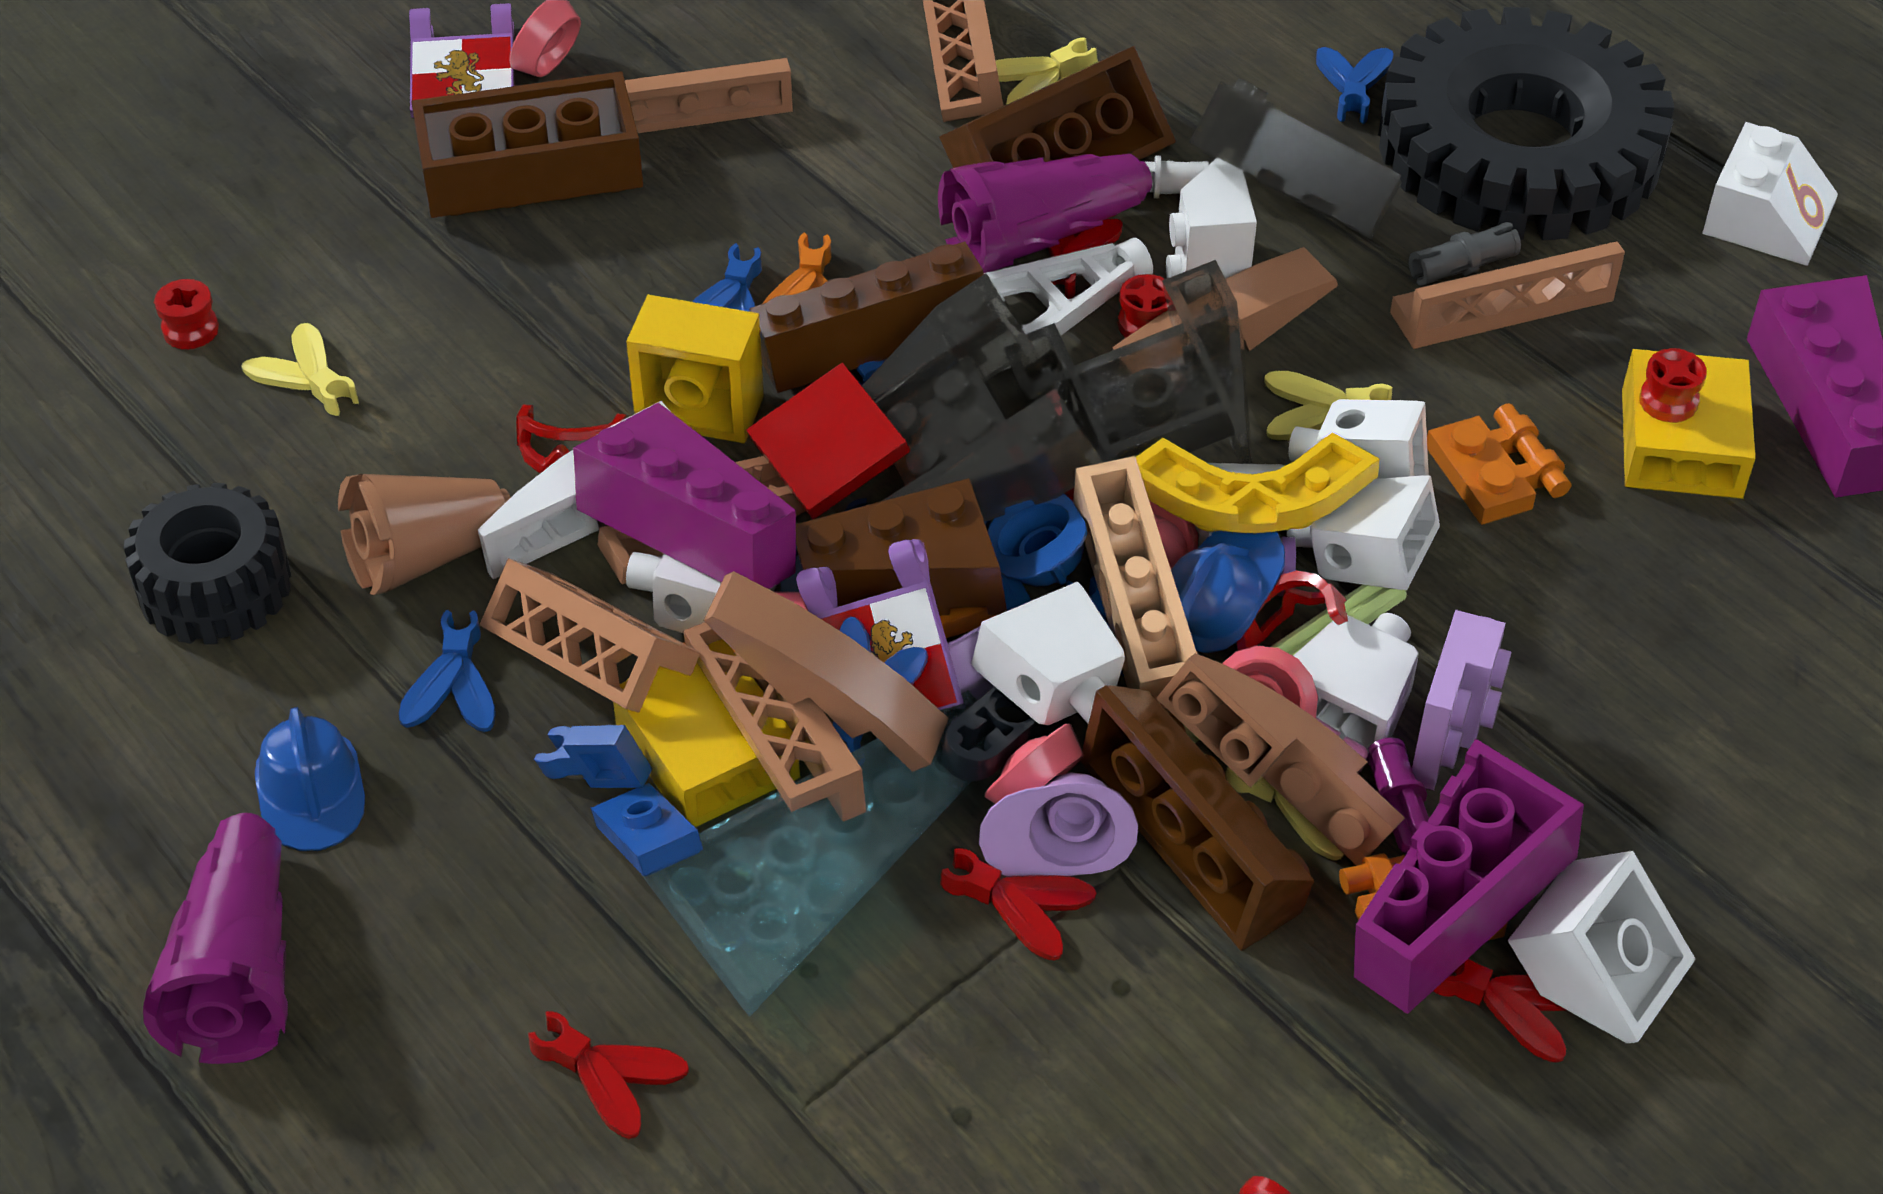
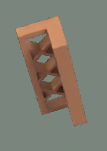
M923 0L943 122L985 115L1002 107L1003 101L984 0H957L950 8L933 2V0ZM952 24L965 29L955 39L942 34ZM957 56L970 60L962 70L950 67L948 64ZM963 87L980 94L979 97L950 102V99Z
M787 58L625 80L638 133L793 112L791 69Z
M1616 241L1416 288L1414 292L1393 296L1390 313L1412 348L1416 349L1611 302L1614 300L1625 251Z
M508 558L480 622V626L623 708L638 713L659 666L691 676L701 653L553 573ZM519 591L521 592L524 615L508 625L505 623V620ZM557 614L560 635L546 643L543 622ZM594 634L597 656L582 665L579 643ZM634 654L638 656L625 688L622 689L619 684L616 664Z
M705 622L683 631L685 644L701 652L697 660L698 665L791 812L826 797L843 822L866 812L862 768L824 711L810 697L791 705L736 651V656L710 651L707 645L722 638ZM741 676L754 678L764 692L763 697L736 692L735 688ZM772 717L785 720L793 731L790 740L763 734L762 729L767 718ZM795 759L804 761L814 778L796 785L789 775Z

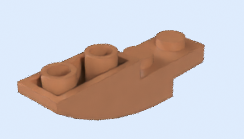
M1194 653L1156 698L1250 788L1263 777L1356 866L1361 865L1363 857L1370 856L1405 819L1402 814L1358 774L1368 761L1312 715L1284 696L1245 674Z

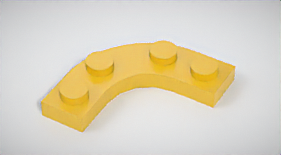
M1333 432L1294 462L1276 471L1258 474L1225 471L1204 462L1165 438L1160 439L1136 457L1149 501L1169 513L1193 523L1203 531L1214 532L1221 530L1237 533H1266L1306 528L1314 521L1339 508L1378 477L1380 462L1378 457Z

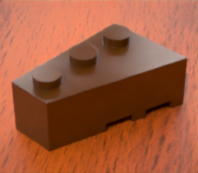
M969 478L796 524V548L802 571L813 567H828L831 569L836 583L838 607L903 588L891 564L888 552L889 547L893 543L903 540L918 539L924 543L926 549L930 583L940 616L950 615V608L987 607L988 615H999L1007 611L1000 567Z

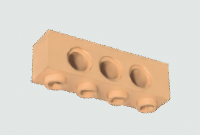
M1132 456L1076 468L1073 503L1087 525L1088 534L1084 543L1109 627L1115 633L1119 644L1124 650L1125 660L1122 671L1127 687L1149 691L1157 698L1187 659L1194 653L1197 654L1136 457Z

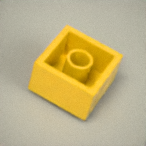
M647 294L626 341L634 414L662 401L675 416L701 436L745 443L748 437L746 429L753 425L764 397L759 313Z

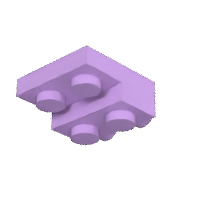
M1455 610L1425 703L1412 766L1416 780L1423 783L1427 789L1434 790L1441 766L1454 768L1459 748H1470L1475 738L1477 739L1480 726L1493 728L1502 692L1492 690L1491 686L1502 689L1512 653L1511 651L1500 649L1506 624L1504 622Z

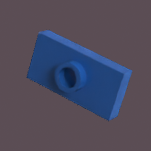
M650 783L645 784L643 788H635L591 808L597 828L643 876L651 875L703 850L698 830Z

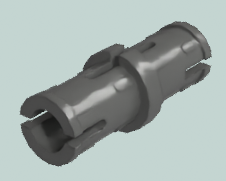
M1505 222L1479 233L1461 232L1451 236V241L1411 253L1409 256L1411 275L1413 279L1418 278L1417 284L1419 286H1425L1451 275L1462 273L1464 276L1475 274L1479 271V267L1485 264L1518 255L1521 249L1518 231L1516 229L1512 230L1513 225Z

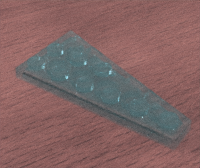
M969 690L961 694L963 704L940 710L949 719L931 765L912 772L878 738L851 752L862 768L866 803L865 813L843 822L827 797L791 812L778 791L699 833L703 850L700 853L651 875L644 876L645 881L749 1017L971 783V781L962 780L952 775L944 767L941 760L947 728L956 718L978 701ZM983 733L982 741L975 746L982 750L987 737L985 733ZM810 774L795 782V784L798 785L802 782L814 778V776Z

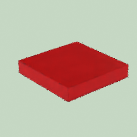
M843 362L746 429L753 443L812 519L823 514L911 452L906 440Z

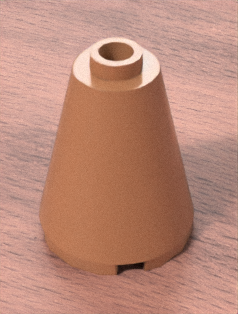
M357 474L345 477L340 484L338 512L349 510L351 528L340 531L348 563L357 583L362 589L372 587L370 592L372 595L386 593L481 548L478 529L511 498L508 491L504 488L500 489L498 484L492 479Z

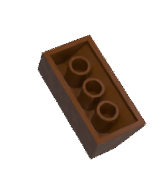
M1135 46L1104 58L939 136L953 168L984 162H1003L1005 164L1042 157L1044 162L1085 154H1093L1099 157L1132 154L1138 160H1141L1176 142Z
M622 71L411 101L431 218L449 215L458 216L470 212L512 208L518 205L566 200L573 197L607 192L615 193L643 187L639 136Z
M965 241L954 245H941L929 253L903 261L886 262L877 267V269L848 278H835L825 282L822 286L797 294L780 295L772 298L767 303L749 309V312L759 313L762 363L777 393L815 382L842 362L850 371L866 362H879L992 326L984 272Z
M1105 685L1097 690L1082 749L1084 757L1080 762L1094 778L1102 781L1108 788L1118 792L1131 805L1140 833L1242 952L1301 914L1314 883V879L1310 876L1305 861L1296 851L1286 849L1268 828L1267 821L1260 809L1254 803L1245 801L1231 786L1219 762L1211 755L1204 754L1186 734L1183 723L1167 708H1163L1149 691Z

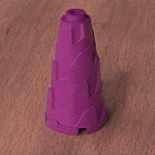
M1085 154L1044 162L1042 157L1005 164L1003 162H984L959 166L944 171L940 179L938 188L941 226L953 223L957 234L956 237L945 239L946 244L954 245L965 241L982 267L983 272H992L1013 265V260L1058 245L1060 244L1059 239L1103 225L1102 220L1116 216L1120 212L1141 204V201H1144L1147 193L1152 189V175L1147 164L1144 161H1139L1132 154L1103 157Z
M239 813L220 821L214 839L208 844L207 851L196 865L186 900L183 901L173 918L165 948L161 952L145 993L143 1020L149 1034L159 1045L182 1057L184 1043L201 1048L199 1063H239L260 1057L278 1044L280 1029L285 1033L288 1016V1001L284 994L286 940H281L283 898L281 892H279L282 842L276 835L275 828L259 815Z

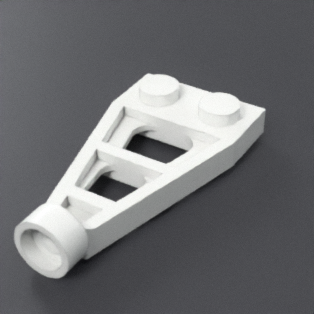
M1131 238L1117 245L1110 243L984 273L992 326L950 340L986 379L1034 357L1120 292L1122 284L1129 278L1143 274L1153 275L1151 256L1146 246L1138 238ZM1073 273H1076V275L1081 274L1092 286L1072 299H1067L1051 282L1067 278ZM1021 292H1033L1048 309L1031 323L1018 325L998 304L997 300Z

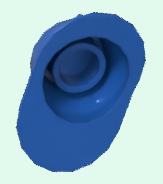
M1054 490L1034 491L1016 498L999 511L988 529L1000 572L1008 579L1020 580L1024 584L1035 587L1048 586L1056 582L1060 585L1067 583V576L1081 562L1084 552V540L1088 534L1086 522L1073 501L1063 492Z
M1221 530L1214 531L1198 549H1194L1179 558L1173 566L1171 572L1196 651L1212 653L1225 650L1240 640L1251 626L1258 611L1277 584L1285 566V547L1277 532L1237 533Z
M298 707L291 708L289 720L281 722L266 735L261 744L260 756L256 760L255 781L261 817L275 828L276 835L281 840L283 846L299 851H320L344 841L357 829L364 815L365 793L358 757L351 741L343 737L339 729L322 718L305 717Z

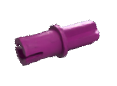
M1383 738L1368 747L1369 753L1366 760L1375 778L1379 794L1405 817L1393 830V834L1398 848L1405 852L1406 855L1411 847V838L1422 821L1427 822L1429 820L1424 806L1427 791L1424 784L1415 778L1404 742L1399 738Z

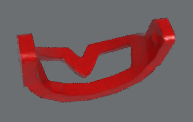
M523 404L516 416L517 446L520 448L524 462L538 473H541L570 451L563 444H559L548 457H544L532 448L530 444L531 433L559 441H583L596 436L603 429L626 419L627 415L616 414L613 421L609 424L584 428H559L535 421L533 405Z
M1297 570L1282 574L1262 605L1263 607L1278 593L1285 590L1282 607L1265 621L1260 628L1254 619L1242 638L1237 641L1238 651L1257 646L1263 642L1277 626L1294 613L1296 603L1309 606L1326 603L1330 618L1339 626L1348 621L1344 604L1347 599L1331 583L1328 584L1325 579L1317 574ZM1295 587H1315L1320 592H1307Z

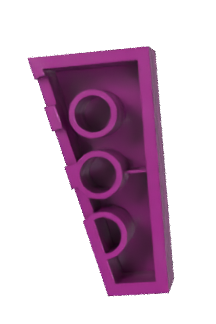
M1867 275L1761 290L1747 341L1834 497L1883 491V339Z
M659 402L613 427L603 429L598 435L573 447L576 510L720 582L723 581L725 575L734 571L770 589L796 573V510Z
M1475 738L1465 754L1463 767L1456 777H1450L1441 791L1440 802L1427 822H1421L1411 838V847L1400 864L1395 863L1357 922L1354 978L1405 1013H1410L1577 859L1584 804Z

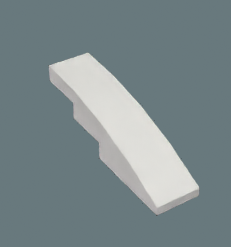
M659 401L661 405L667 408L662 401ZM573 450L559 458L518 490L478 529L487 571L493 579L501 576L508 558L527 564L599 530L596 519L576 510Z

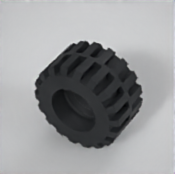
M213 483L211 487L201 488L200 484L187 486V491L178 494L175 491H171L163 495L161 503H150L141 511L144 519L133 520L128 529L130 537L124 541L126 564L145 619L150 625L156 624L157 631L166 637L177 634L179 642L192 644L196 639H203L204 645L218 644L219 638L230 636L232 641L244 637L243 631L249 628L258 630L267 624L265 616L267 614L276 615L283 607L281 598L289 596L291 589L289 578L292 575L277 515L274 509H269L268 502L260 495L251 497L250 489L237 486L230 490L227 489L226 483Z

